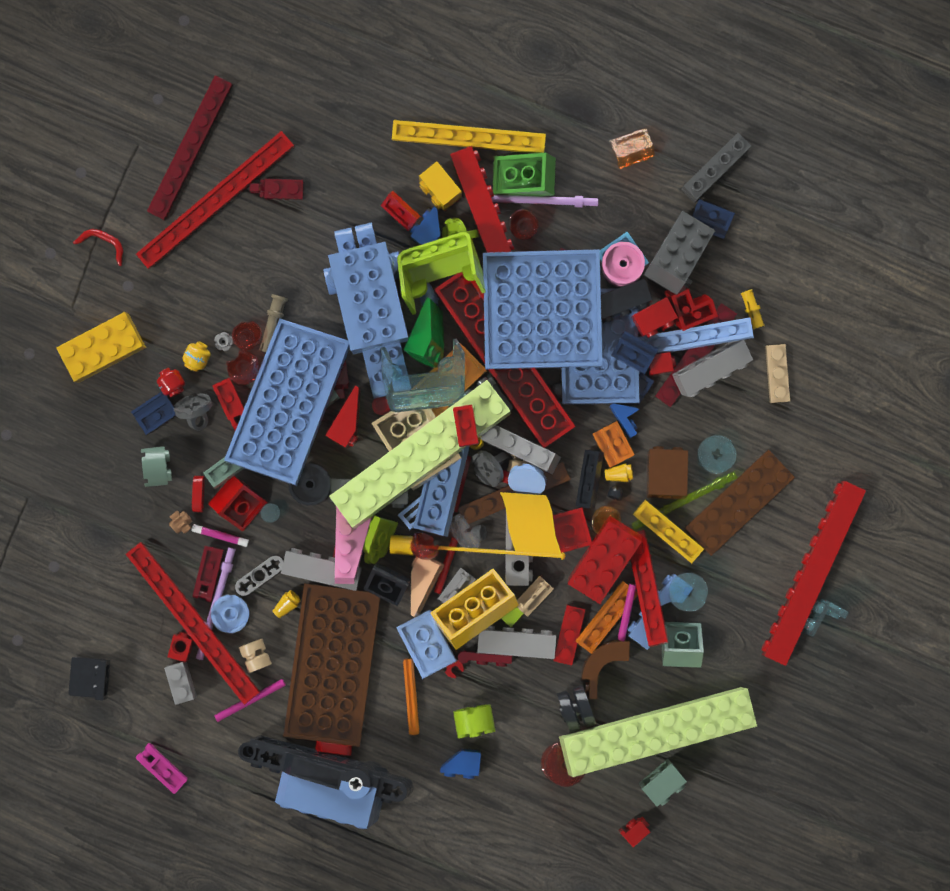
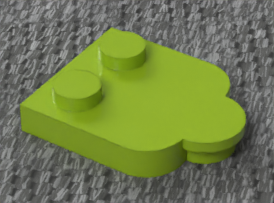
M374 516L369 524V531L363 546L365 563L375 564L379 558L386 555L390 546L391 535H394L397 528V522Z

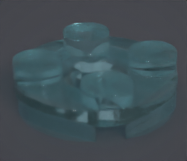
M721 435L706 438L701 442L697 451L699 464L706 471L715 474L730 469L734 465L737 455L732 442ZM716 449H719L722 457H718L715 460L712 451L715 452Z
M694 573L679 574L669 585V598L675 607L683 611H696L706 602L708 594L707 584L703 578ZM685 587L693 588L691 597L683 595Z

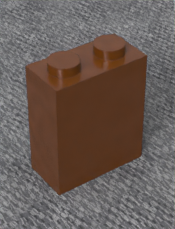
M661 446L649 449L647 498L686 499L688 450H683L681 447L665 450Z

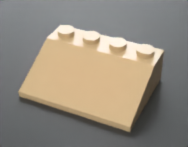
M420 393L377 419L372 425L390 452L435 419L436 416ZM459 453L411 487L413 491L460 460L461 456Z

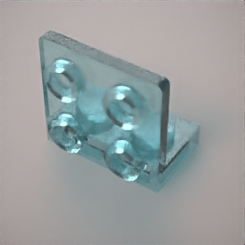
M821 599L820 602L817 601L812 609L814 613L811 619L808 618L804 625V633L814 637L826 614L839 620L840 617L846 619L849 612L827 600Z

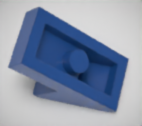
M614 403L611 404L609 408L629 438L637 434L635 430L638 428L632 419L628 420L627 417L639 409Z

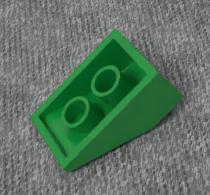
M427 297L404 351L417 362L437 369L444 356L443 311Z

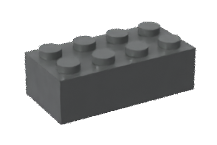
M682 211L644 275L677 295L686 283L715 230Z

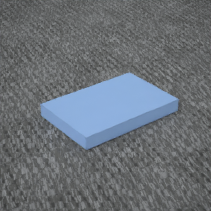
M431 610L396 627L422 679L457 661L442 631L430 614Z

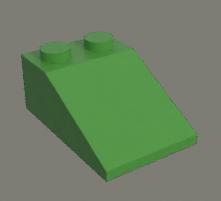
M548 153L495 156L493 171L494 195L554 196L556 158Z

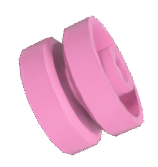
M618 242L606 250L602 259L601 270L604 278L611 285L623 287L640 279L644 270L645 259L642 251L636 245L630 242ZM626 262V267H621L620 263Z

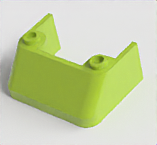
M460 232L406 249L397 257L402 298L412 315L416 314L414 299L425 295L428 290L427 283L463 272L466 280H475L481 292H486L482 268L473 241L466 232Z

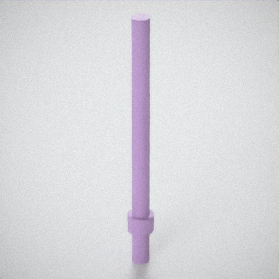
M494 195L491 197L492 202L575 205V207L598 206V198H583V196H575L574 198Z
M228 547L225 561L222 562L220 567L222 571L211 608L214 602L222 597L228 574L233 568L232 561L236 549ZM210 608L206 624L212 630L214 624L211 619ZM198 648L196 658L203 660L204 653Z

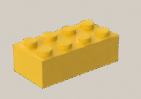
M123 312L56 348L73 381L80 383L145 349L146 346L130 315Z
M492 569L430 612L437 626L457 650L515 609L519 604L512 591L497 572Z

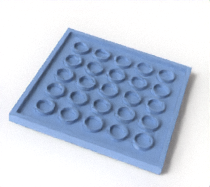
M599 250L483 253V278L486 290L484 293L485 369L602 366Z

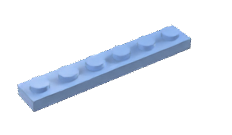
M751 318L693 327L685 331L676 330L659 333L650 338L647 336L638 338L659 349L657 354L750 339L754 338Z

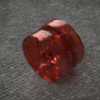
M555 742L548 746L541 758V770L545 777L556 785L563 787L579 783L585 774L576 777L568 775L566 766H562L565 760L561 743Z

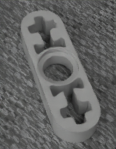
M280 556L268 558L236 582V592L241 596L250 594L282 570L284 560ZM272 559L274 561L279 560V569H271L270 572L272 574L269 576L267 569L263 566L266 564L268 568L272 565ZM257 570H262L265 573L263 581L255 579L254 574ZM251 576V580L257 585L254 587L252 583L247 587V592L245 590L241 591L240 583L243 582L245 584L249 582L250 579L247 577Z

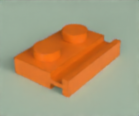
M617 421L592 434L601 452H604V458L609 468L635 455Z

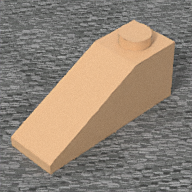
M425 554L417 556L412 563L411 615L413 617L420 615L444 567V564Z

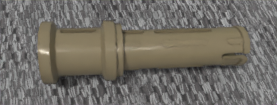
M272 294L271 297L273 299L270 310H267V315L269 316L259 348L260 351H267L279 318L282 319L284 317L283 310L285 303L288 302V298Z

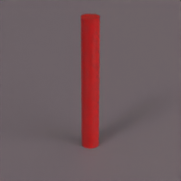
M452 537L449 546L457 547L459 539ZM447 550L443 562L444 567L434 589L435 593H442L455 551Z

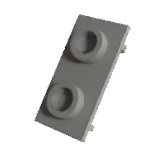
M460 568L438 599L445 603L472 584L476 579Z

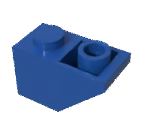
M434 206L432 209L428 208L423 214L422 218L424 220L420 225L416 223L410 231L412 233L411 239L418 245L441 238L438 211Z
M459 750L441 765L440 773H444V776L455 777L456 774L463 775V778L474 779L475 776H479L481 750Z

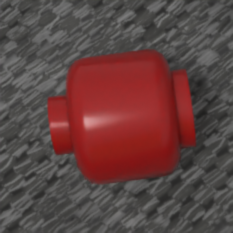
M166 368L159 373L160 377L157 379V384L165 396L173 397L184 391L185 381L177 369L170 370V368Z

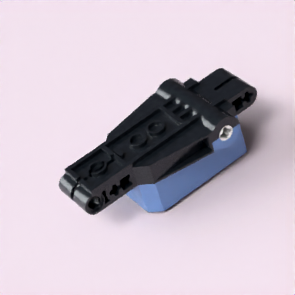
M262 735L251 738L250 741L243 743L238 749L239 757L243 761L251 763L250 766L255 768H262L264 766L273 773H280L282 771L275 803L279 804L280 807L299 810V812L317 815V817L323 819H332L341 824L354 825L360 829H367L378 821L382 802L403 801L414 790L413 782L410 779L391 774L387 771V768H383L375 761L360 762Z

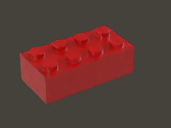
M609 515L569 576L567 584L601 604L641 544L642 535Z

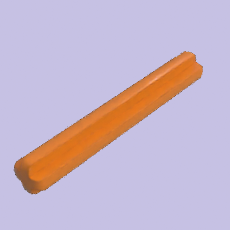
M404 659L409 734L418 735L419 720L413 659Z

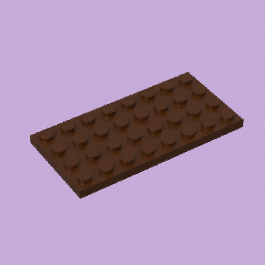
M304 583L283 737L360 747L380 597L367 591H355Z

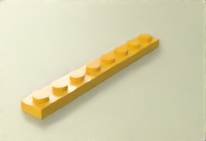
M393 120L392 131L393 141L459 147L472 146V148L525 153H544L546 134L398 120Z

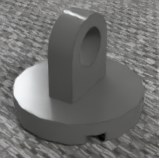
M198 393L197 397L189 395L180 399L175 404V415L180 419H187L190 428L197 431L203 430L208 424L206 412L212 407L210 396ZM200 416V422L196 425L195 421Z
M479 451L472 457V464H475L474 471L484 484H491L492 487H495L503 482L504 475L501 465L508 460L509 456L504 451L495 457L486 451Z

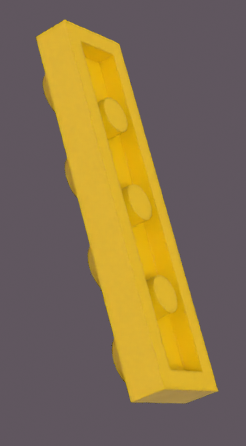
M645 500L634 512L633 515L690 563H693L704 550L703 547L648 501Z

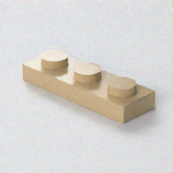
M786 345L765 346L770 403L790 402Z

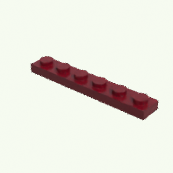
M721 303L716 309L718 317L710 319L706 325L733 321L737 313ZM715 345L688 349L654 397L668 407H671L681 393L672 374L709 354Z

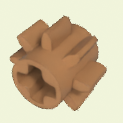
M175 511L169 516L172 519L169 525L177 534L181 531L183 534L187 533L192 528L189 524L193 520L185 511L181 513Z

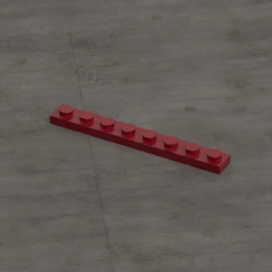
M216 75L214 76L147 209L148 213L164 221L166 220L233 86L232 83Z

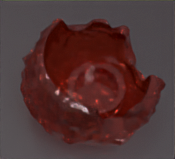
M239 350V355L235 360L226 362L229 378L238 385H247L253 382L260 369L258 357L246 350Z

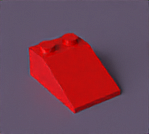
M357 386L352 390L325 435L345 448L353 447L358 439L356 434L358 433L361 389Z

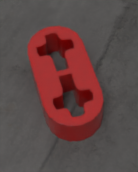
M204 476L193 477L192 512H203Z
M316 741L315 750L350 756L352 746Z

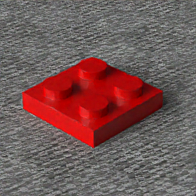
M582 507L553 515L555 535L561 553L589 546L592 543Z

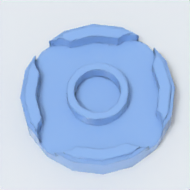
M531 464L514 466L510 470L508 477L509 486L518 494L539 495L544 491L547 482L544 472Z
M225 595L214 602L211 608V619L218 630L225 633H235L246 626L249 619V609L242 598L236 595Z

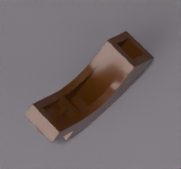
M628 640L606 642L598 646L587 657L582 668L581 678L589 679V682H585V693L588 694L589 699H597L598 674L604 665L612 661H629L630 642Z

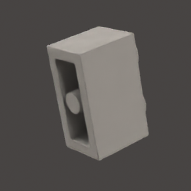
M182 661L164 668L175 705L194 700L197 697L187 662Z

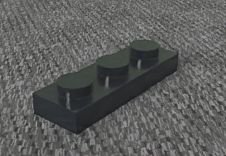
M585 450L576 500V506L595 509L604 452Z

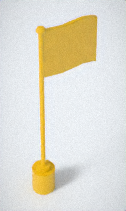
M500 492L506 507L509 534L515 551L421 545L418 540H415V536L391 535L390 554L413 556L414 552H418V548L565 559V554L563 552L561 554L557 542L552 509L546 495Z

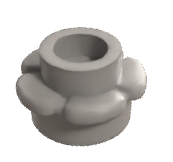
M222 332L220 335H216L214 339L215 347L218 350L228 351L233 344V338L228 333Z

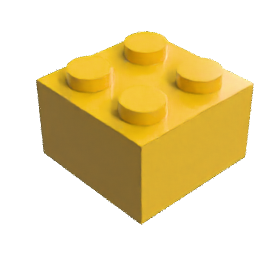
M435 162L419 175V187L426 195L429 193L432 196L431 201L438 210L440 208L443 211L447 210L462 197L459 187L438 162Z

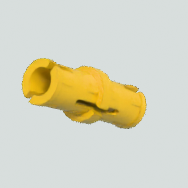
M753 290L742 292L741 295L746 306L745 312L751 318L753 329L765 326L759 311L761 308L756 303Z

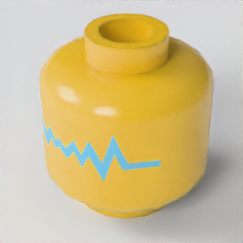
M202 342L189 344L182 357L185 367L196 372L204 369L211 356L207 349L208 346Z

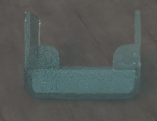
M453 339V356L445 357L439 362L438 372L401 376L400 367L392 363L386 348L381 347L383 384L387 404L393 412L452 406L464 397L465 352L457 339Z

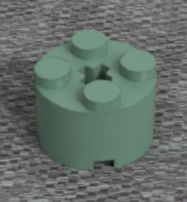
M165 447L141 449V453L145 452V457H142L143 478L148 479V483H144L145 487L168 485V481H172L171 469H167V462H170L169 450H165Z

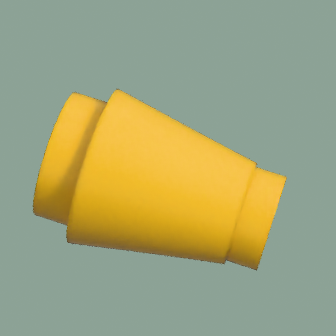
M624 463L605 469L606 481L629 482V480H633L632 465Z
M290 590L288 593H284L272 611L278 618H281L298 607V603L301 600L295 592Z

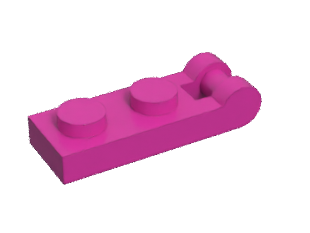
M148 743L145 746V750L136 756V759L173 794L188 780L151 743ZM150 755L155 758L152 762L147 759Z

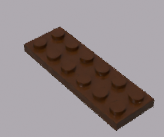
M768 449L684 528L712 556L795 477Z

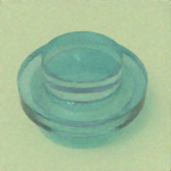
M266 504L261 509V517L266 522H275L280 517V509L275 504Z

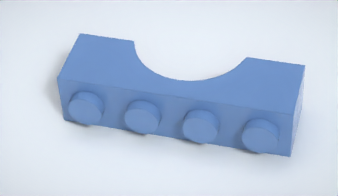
M673 573L671 576L668 574L662 582L664 586L658 591L661 606L669 602L683 603L693 587ZM640 611L639 615L641 617L637 622L633 621L627 629L629 631L627 635L648 650L642 612Z

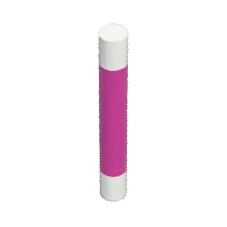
M193 524L192 532L247 547L249 543L248 539Z

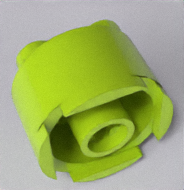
M490 704L453 711L458 738L481 736L483 731L484 734L496 732Z

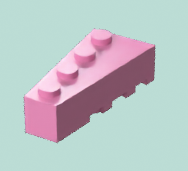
M337 506L335 584H354L363 554L364 542L369 531V524L373 516L356 529H353Z

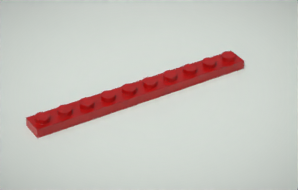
M282 131L279 132L137 252V257L148 269H151L295 146Z
M140 542L126 553V556L241 702L245 705L260 693L259 689L146 546Z

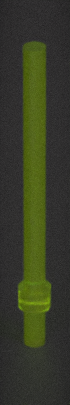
M732 472L722 478L718 477L712 480V483L688 494L686 499H678L658 511L666 515L715 489L719 490L725 487V484L737 479L735 472ZM640 520L631 523L634 530L645 525Z

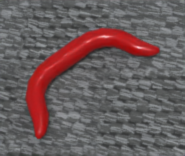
M89 229L73 241V244H79L90 236H96L113 244L116 248L117 263L119 266H122L123 248L119 240L102 230Z

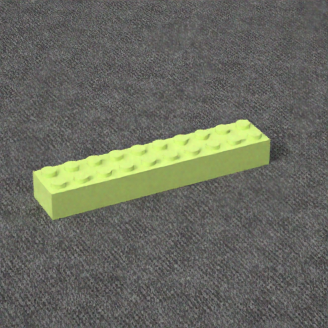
M488 380L329 496L353 529L363 524L467 447H459L453 407L473 405L478 438L511 414L509 408Z
M739 687L563 735L559 739L568 775L576 777L753 728L757 724L748 689Z

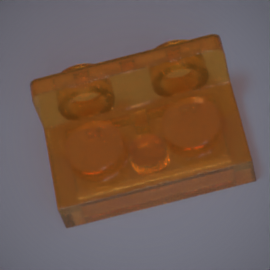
M646 128L610 140V145L619 168L629 167L634 163L646 161L655 156L654 145Z

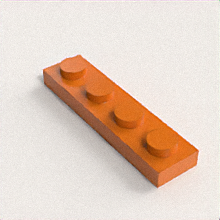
M624 581L621 582L576 639V642L591 654L623 615L629 587ZM635 591L634 599H635V598L637 597V595H638V592H636V591Z

